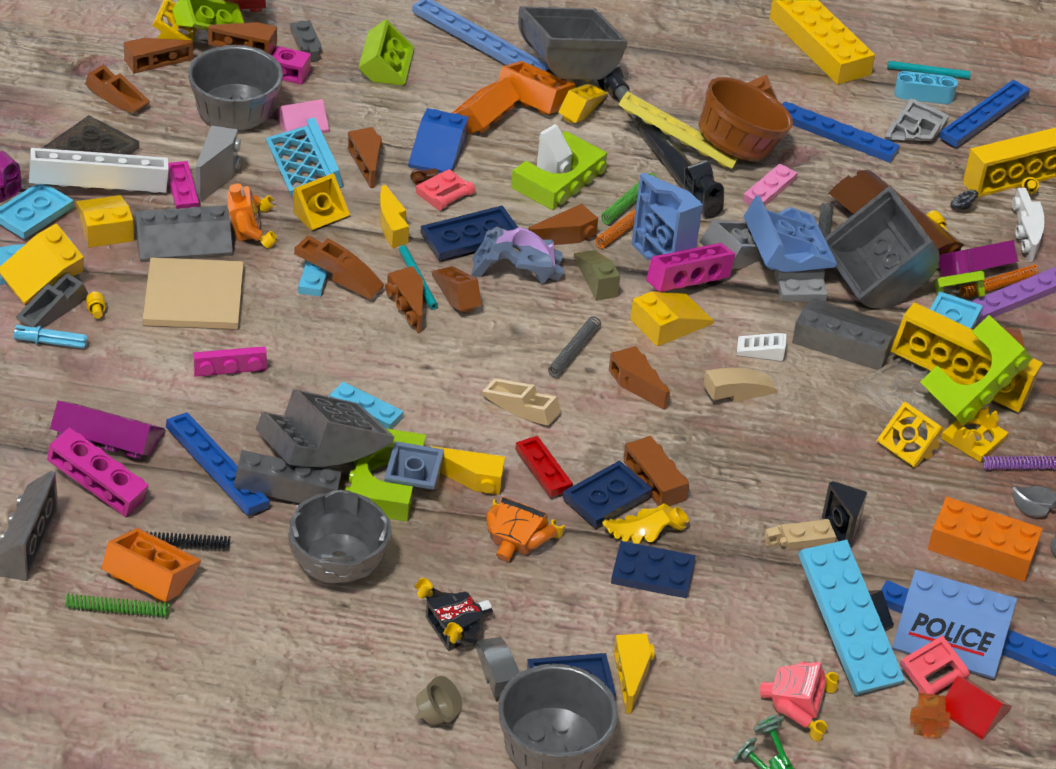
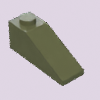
M596 250L574 253V259L595 299L602 300L618 297L620 274L613 261Z

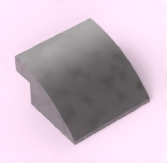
M293 389L284 416L262 411L256 427L260 435L289 465L303 467H324L351 462L380 450L394 440V436L359 403Z

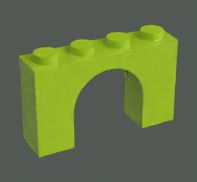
M567 131L563 132L562 135L572 152V171L567 173H551L528 161H524L512 170L511 188L552 211L559 205H563L572 195L577 194L585 185L590 184L598 175L603 174L607 168V152Z
M990 315L972 331L990 350L992 355L991 367L980 381L969 385L958 384L938 366L920 381L963 426L973 420L977 412L986 404H989L994 396L1002 388L1008 386L1011 380L1020 371L1024 370L1033 359L1028 351Z
M387 429L394 436L393 442L370 455L354 460V467L356 469H351L349 476L351 487L346 486L345 490L368 497L383 510L388 519L407 522L412 506L413 486L384 482L375 478L371 472L376 468L389 464L395 441L426 446V434Z

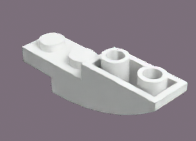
M1017 188L1016 195L1012 198V208L1017 213L1019 223L1015 227V236L1019 239L1022 253H1025L1028 262H1033L1037 255L1044 230L1043 208L1040 201H1031L1026 188Z

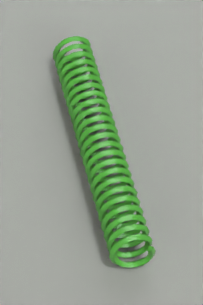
M639 182L601 214L602 221L605 224H611L637 201L636 196H638Z
M69 593L66 595L65 603L68 609L76 608L78 610L80 608L82 610L84 608L85 611L88 609L89 611L97 610L98 612L105 610L106 613L109 611L110 613L118 612L119 614L126 612L127 615L130 613L131 615L139 614L140 616L147 614L148 616H160L161 618L163 616L166 618L170 610V603H168L166 611V603H163L162 610V603L160 602L157 613V601L155 602L154 612L153 601L151 602L150 611L149 601H147L145 610V601L143 600L140 611L141 601L139 600L136 611V599L134 600L133 610L132 599L129 603V609L128 599L125 600L124 608L123 598L121 599L119 610L120 599H117L115 609V597L113 598L112 608L111 597L108 600V607L107 597L104 598V606L102 607V596L100 597L98 608L99 597H96L94 607V595L92 596L91 606L90 595L87 597V605L86 595L83 596V604L81 606V594L79 595L77 606L78 595H75L73 605L74 595L71 594L69 604Z

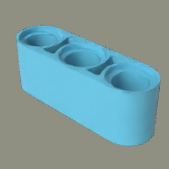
M902 71L897 75L894 94L901 99L910 100L913 98L917 101L950 104L954 101L958 82L950 76Z

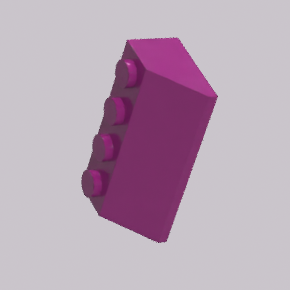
M57 400L50 426L51 430L58 431L57 436H60L70 427L75 432L82 434L93 445H95V442L104 444L103 449L118 452L119 448L127 450V456L141 459L142 455L150 456L165 431L163 427Z

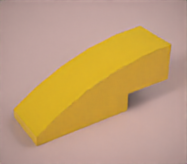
M382 185L379 209L380 224L387 242L391 248H396L408 244L409 225L406 223L407 210L386 185Z

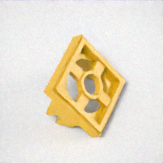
M163 0L152 24L153 27L161 31L158 39L193 41L197 29L177 25L172 11L176 3L171 0ZM163 16L167 18L169 24H172V27L164 23ZM183 28L189 33L183 35L182 33L178 32V29Z
M904 401L876 441L917 468L923 458H931L933 456V449L939 448L937 438L944 428ZM916 417L912 424H907L906 418ZM923 422L928 430L926 441L919 436L918 430ZM909 427L914 428V438L912 440H905L903 437L904 431ZM899 435L900 441L895 445L893 436ZM914 442L921 446L919 450L914 452L903 451L907 444Z
M985 406L976 414L973 420L966 423H973L979 426L977 430H969L956 420L942 432L941 439L977 461L982 462L984 460L982 457H987L1007 439L1009 432L998 426L1000 419L997 411L990 415L989 406ZM986 432L992 434V442H989L986 439H984V434ZM975 435L979 436L981 440L976 441Z

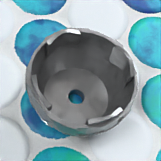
M334 490L326 494H317L297 506L295 513L290 519L288 540L294 558L299 561L304 571L327 584H344L367 577L380 565L386 555L387 547L390 545L392 531L390 519L368 497L347 490Z

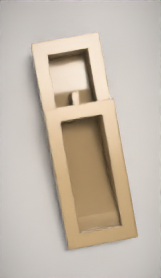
M719 368L705 371L703 385L713 400L731 397L733 402L777 393V388L768 374L757 370Z
M494 378L482 391L483 396L514 415L535 423L549 426L561 412L557 396L537 393L533 384Z

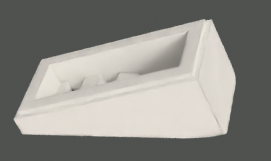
M786 334L738 336L736 355L783 361Z

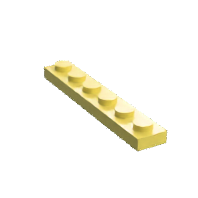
M627 91L621 99L619 106L623 107L625 112L639 116L645 123L660 128L664 134L672 135L678 138L682 144L696 148L700 154L712 157L721 166L732 169L737 162V157L717 148L701 132Z

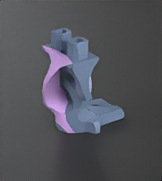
M495 227L486 232L484 241L473 256L474 268L471 276L481 277L491 264H495L501 259H509L516 268L535 272L536 278L541 284H544L548 278L557 282L564 273L563 267L559 266L563 254L554 249L553 240H542L538 235L525 228L518 227L507 231Z

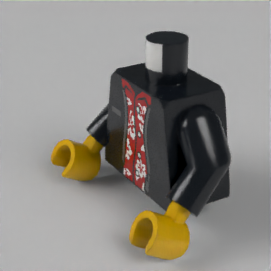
M421 577L414 585L415 589L419 590L417 592L418 597L421 599L426 597V619L446 649L451 651L462 644L472 646L483 632L484 617L493 613L490 602L485 600L475 603L470 594L465 591L459 593L441 592L433 588V584L424 577Z

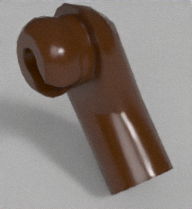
M436 168L415 169L411 172L410 179L415 185H418L438 175V171Z

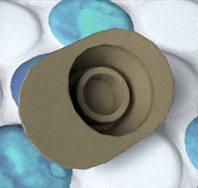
M445 676L435 677L416 697V705L419 712L415 718H423L431 725L442 722L449 723L462 710L460 693L453 682Z

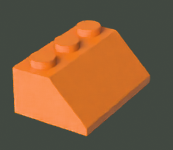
M524 61L502 66L498 79L500 80L507 76L520 97L518 99L520 104L527 107L533 106L538 109V112L545 115L559 111L568 91L574 89L576 85L572 82L563 81L558 76Z
M506 76L479 89L451 113L469 117L468 134L477 131L483 133L491 127L489 123H494L503 117L501 113H507L515 107L514 103L520 97Z
M136 528L108 541L101 569L110 573L113 578L121 579L131 584L133 588L153 595L156 600L167 602L181 594L199 567L201 560Z

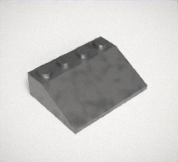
M813 298L802 309L796 321L792 343L881 371L891 351L900 325Z

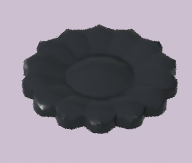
M976 190L964 191L954 197L950 206L952 209H968L972 206V202L978 198L979 193Z

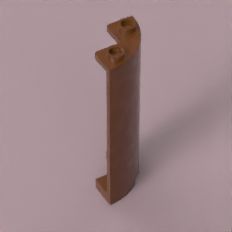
M860 170L857 171L856 176L850 177L848 175L842 179L828 194L855 214L890 185L872 171ZM894 189L936 245L939 255L961 251V248L964 246L961 241Z

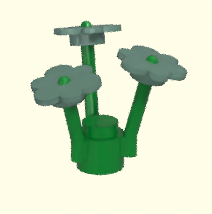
M772 715L766 720L759 721L758 726L753 728L755 733L762 732V734L771 735L779 753L768 761L770 767H767L753 753L756 749L754 747L757 741L756 737L749 739L739 749L733 761L736 762L741 758L744 760L750 758L761 769H795L786 756L776 733L782 726L781 723L784 721V717Z

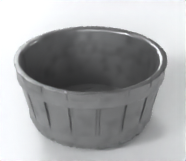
M242 45L216 47L201 53L191 62L188 70L190 87L194 94L197 111L206 122L218 127L246 130L265 123L275 110L277 96L282 85L283 70L280 63L263 50Z
M539 665L517 674L502 690L498 705L499 722L504 733L505 748L511 760L519 769H593L602 758L604 749L611 740L617 724L618 707L611 690L595 675L589 674L588 671L581 668L570 667V665Z

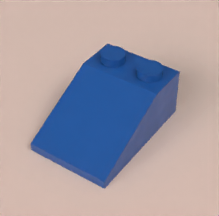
M427 108L419 125L408 167L423 170L436 168L439 174L448 169L453 171L467 139L469 117Z

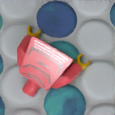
M802 661L795 665L780 667L777 670L774 682H762L760 684L761 698H772L778 713L791 718L804 728L809 727L811 739L821 741L824 736L823 734L827 730V724L823 720H816L814 722L812 718H817L824 690L829 693L837 691L839 676L836 672L825 674L821 662L808 663Z

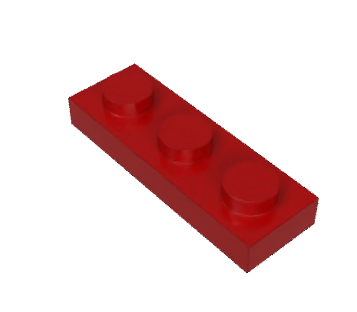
M538 435L516 442L515 450L550 498L563 494V491L573 486L570 478Z

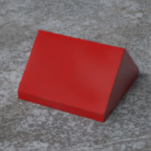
M957 676L939 706L938 712L983 740L1011 710L1012 706L968 678Z

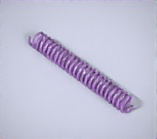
M1056 456L982 457V459H985V470H995V468L997 470L999 468L1000 470H1010V468L1014 470V467L1016 470L1018 468L1019 470H1029V468L1031 470L1033 468L1034 470H1044V468L1046 470L1048 468L1050 470L1052 468L1053 470L1056 469Z

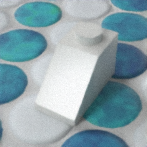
M554 124L540 133L537 167L551 173H567L571 171L572 152L559 127Z

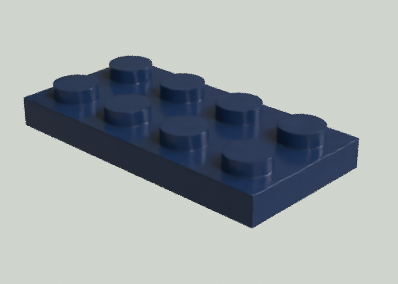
M502 205L422 225L420 233L436 257L442 260L477 251L484 241L488 230L499 227L510 231L518 228V226Z

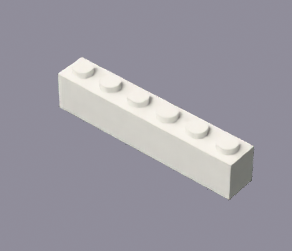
M31 148L29 183L37 185L51 184L62 187L80 186L82 188L94 187L107 190L123 189L128 191L166 193L168 179V158Z

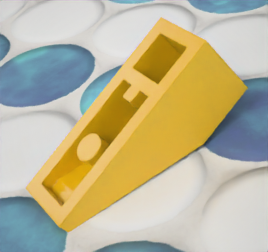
M591 83L568 91L558 113L563 115V119L570 123L583 121L607 97L608 93Z
M431 446L432 448L444 449L441 474L475 492L500 495L505 456Z
M647 633L615 636L613 654L626 714L632 712L648 674L650 660H654L655 657L654 645L649 644Z

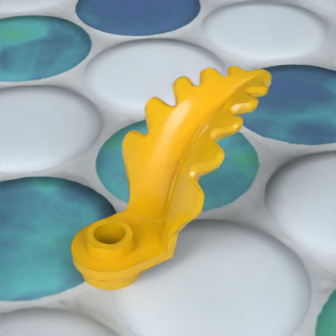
M663 503L657 508L641 509L637 516L627 515L625 520L619 518L615 519V521L613 519L604 520L602 524L610 534L613 532L615 539L622 537V541L628 542L631 537L633 543L640 544L643 538L647 542L655 541L666 525L673 529L684 530L689 522V518L680 507L672 508Z

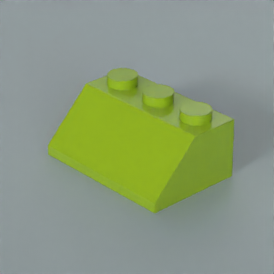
M178 0L172 9L176 24L183 27L208 31L209 25L244 23L238 4L222 0Z
M385 19L368 31L358 68L372 82L404 85L414 46Z

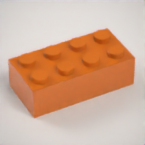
M946 496L932 529L927 550L1025 582L1043 528Z

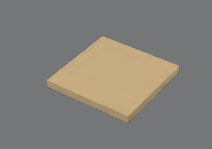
M150 257L143 325L238 329L244 261Z

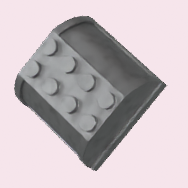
M519 6L518 26L521 36L529 46L537 51L553 73L561 78V80L572 82L573 79H580L584 82H592L593 79H602L610 74L621 61L628 41L597 9Z
M888 186L825 237L837 262L836 268L858 299L871 308L880 309L897 305L919 286L924 285L934 275L939 263L938 248L891 186Z

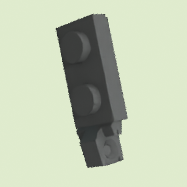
M311 21L290 23V31L299 51L311 53V62L319 61L318 53L321 51V43Z

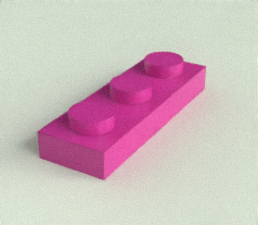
M188 161L168 163V181L175 209L199 207Z
M266 346L193 352L194 377L267 370Z

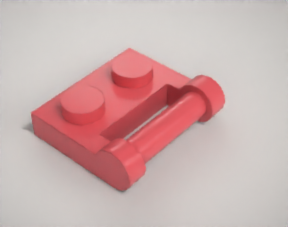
M448 169L416 185L415 193L437 210H442L447 207V204L465 195L469 196L475 193V186L472 182H466Z
M943 635L906 656L899 663L916 685L920 696L925 701L934 698L935 693L952 684L957 676L967 678L970 675L967 666ZM947 665H951L953 671L929 684L925 679Z

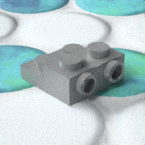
M824 268L794 272L774 271L781 302L811 301L813 298L826 301L827 291L824 283Z

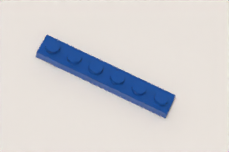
M1015 80L1010 81L941 130L939 138L950 145L958 147L1029 95L1030 88Z
M786 101L782 103L790 113L791 119H793V126L889 163L892 162L899 152L900 145L890 140L877 137L851 125L843 124L832 118L817 114L814 111L796 106L793 103Z
M188 412L166 419V428L247 516L269 508L270 500L263 493H251L249 490L233 488L238 466Z

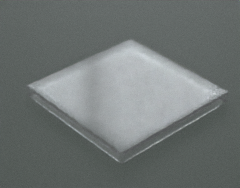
M903 357L897 358L854 384L853 390L891 419L905 401L944 429L957 420L920 383L931 371ZM916 417L906 418L907 424H912ZM923 422L918 430L919 436L926 441L928 430ZM909 427L906 429V431L915 436L914 428Z

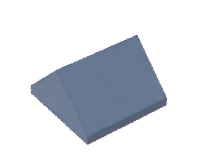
M395 441L384 481L433 490L437 489L444 449Z

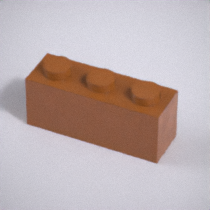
M651 435L625 444L623 462L652 488V496L650 497L657 506L663 503L672 506L686 501L689 489L688 479L680 473L674 461L668 458L662 446L657 444Z

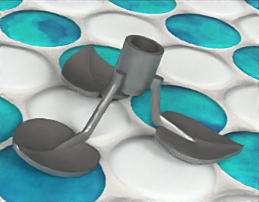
M1013 486L1014 502L1023 514L1036 518L1045 517L1048 515L1049 509H1056V494L1051 489L1040 486ZM1056 536L1052 539L1050 544L1051 552L1055 557Z

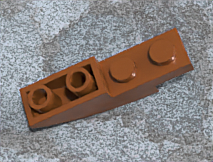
M307 235L295 246V255L333 273L332 281L370 300L384 288L383 282L363 261L329 238L322 243Z

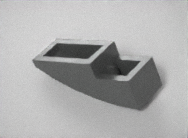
M65 273L53 287L47 284L16 318L29 327L37 328L38 325L44 327L66 314L88 292L81 281Z
M501 637L476 640L475 647L487 684L490 683L493 696L498 697L501 695L506 684L519 674L518 667L509 647Z

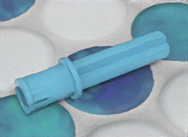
M16 324L15 329L17 330H14V340L32 341L36 345L40 342L82 349L87 345V336L84 334L42 329L39 325L36 328Z

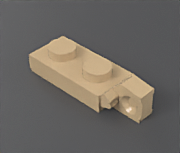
M829 519L779 525L766 529L764 536L767 547L781 545L785 546L787 550L834 543L836 540V535Z

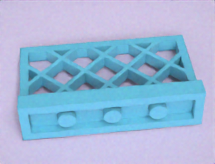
M315 117L306 120L307 126L266 138L268 147L290 196H294V188L296 187H292L295 181L303 182L302 185L316 180L314 177L317 174L327 176L334 173L339 187H343L340 170ZM306 134V137L303 139V141L295 139L298 136ZM278 142H285L282 147L273 145ZM291 144L298 146L296 150L288 148ZM304 148L312 149L309 154L302 152ZM283 154L291 156L288 160L281 159ZM297 157L304 159L301 164L294 162ZM310 161L318 163L315 167L308 166ZM289 167L297 169L294 174L286 172ZM303 171L310 172L308 177L301 176L300 174Z

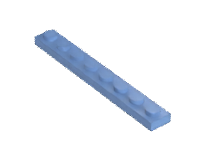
M420 0L412 5L413 13L506 65L524 61L549 73L552 71L548 64L433 0Z

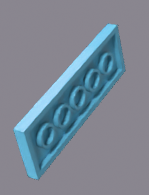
M848 540L802 549L798 556L854 695L902 684L905 679Z

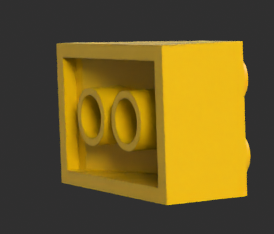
M121 195L76 201L77 211L88 248L134 241L132 214L129 205Z
M56 223L34 236L0 266V275L21 302L26 305L47 284L53 287L65 273L73 277L83 271L84 256Z
M651 291L634 298L632 301L630 320L657 347L707 327L714 322L702 308L684 293Z

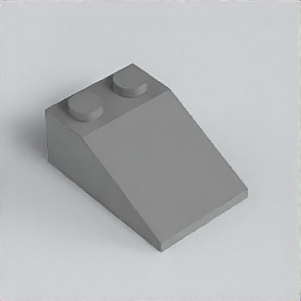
M218 126L210 127L196 164V194L198 202H202L231 180L235 170H239L241 156H238V152L240 151L241 139H238L237 129Z
M712 220L700 240L703 246L722 243L736 253L732 269H743L763 259L747 227L746 221Z

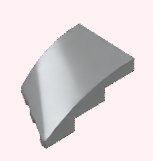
M911 98L905 109H902L896 121H893L884 139L932 141L943 129L949 115Z

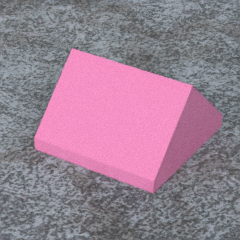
M323 99L285 105L275 110V116L283 132L307 126L306 120L315 117L322 134L329 133ZM306 134L298 136L296 138L306 137Z

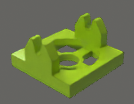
M984 271L936 278L933 280L936 295H938L939 291L944 293L943 286L975 281L978 297L985 296Z

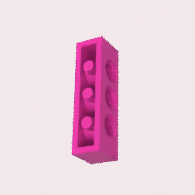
M276 46L271 55L277 59L276 61L282 67V80L302 85L311 71V53Z
M717 243L653 256L646 281L657 291L666 292L667 290L730 277L736 253L724 244Z
M70 427L49 445L47 461L124 517H127L145 500L149 484Z

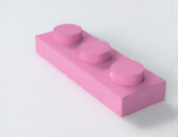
M778 164L743 194L742 201L750 205L755 196L758 195L761 197L764 206H766L797 179V172Z

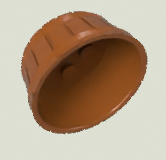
M717 77L709 82L698 123L699 129L705 138L720 150L740 159L760 161L767 157L778 142L787 135L793 126V119H791L790 113L779 101L760 88L738 79Z

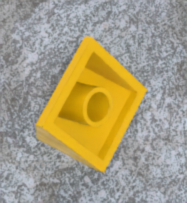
M334 173L294 188L293 213L310 230L350 215Z

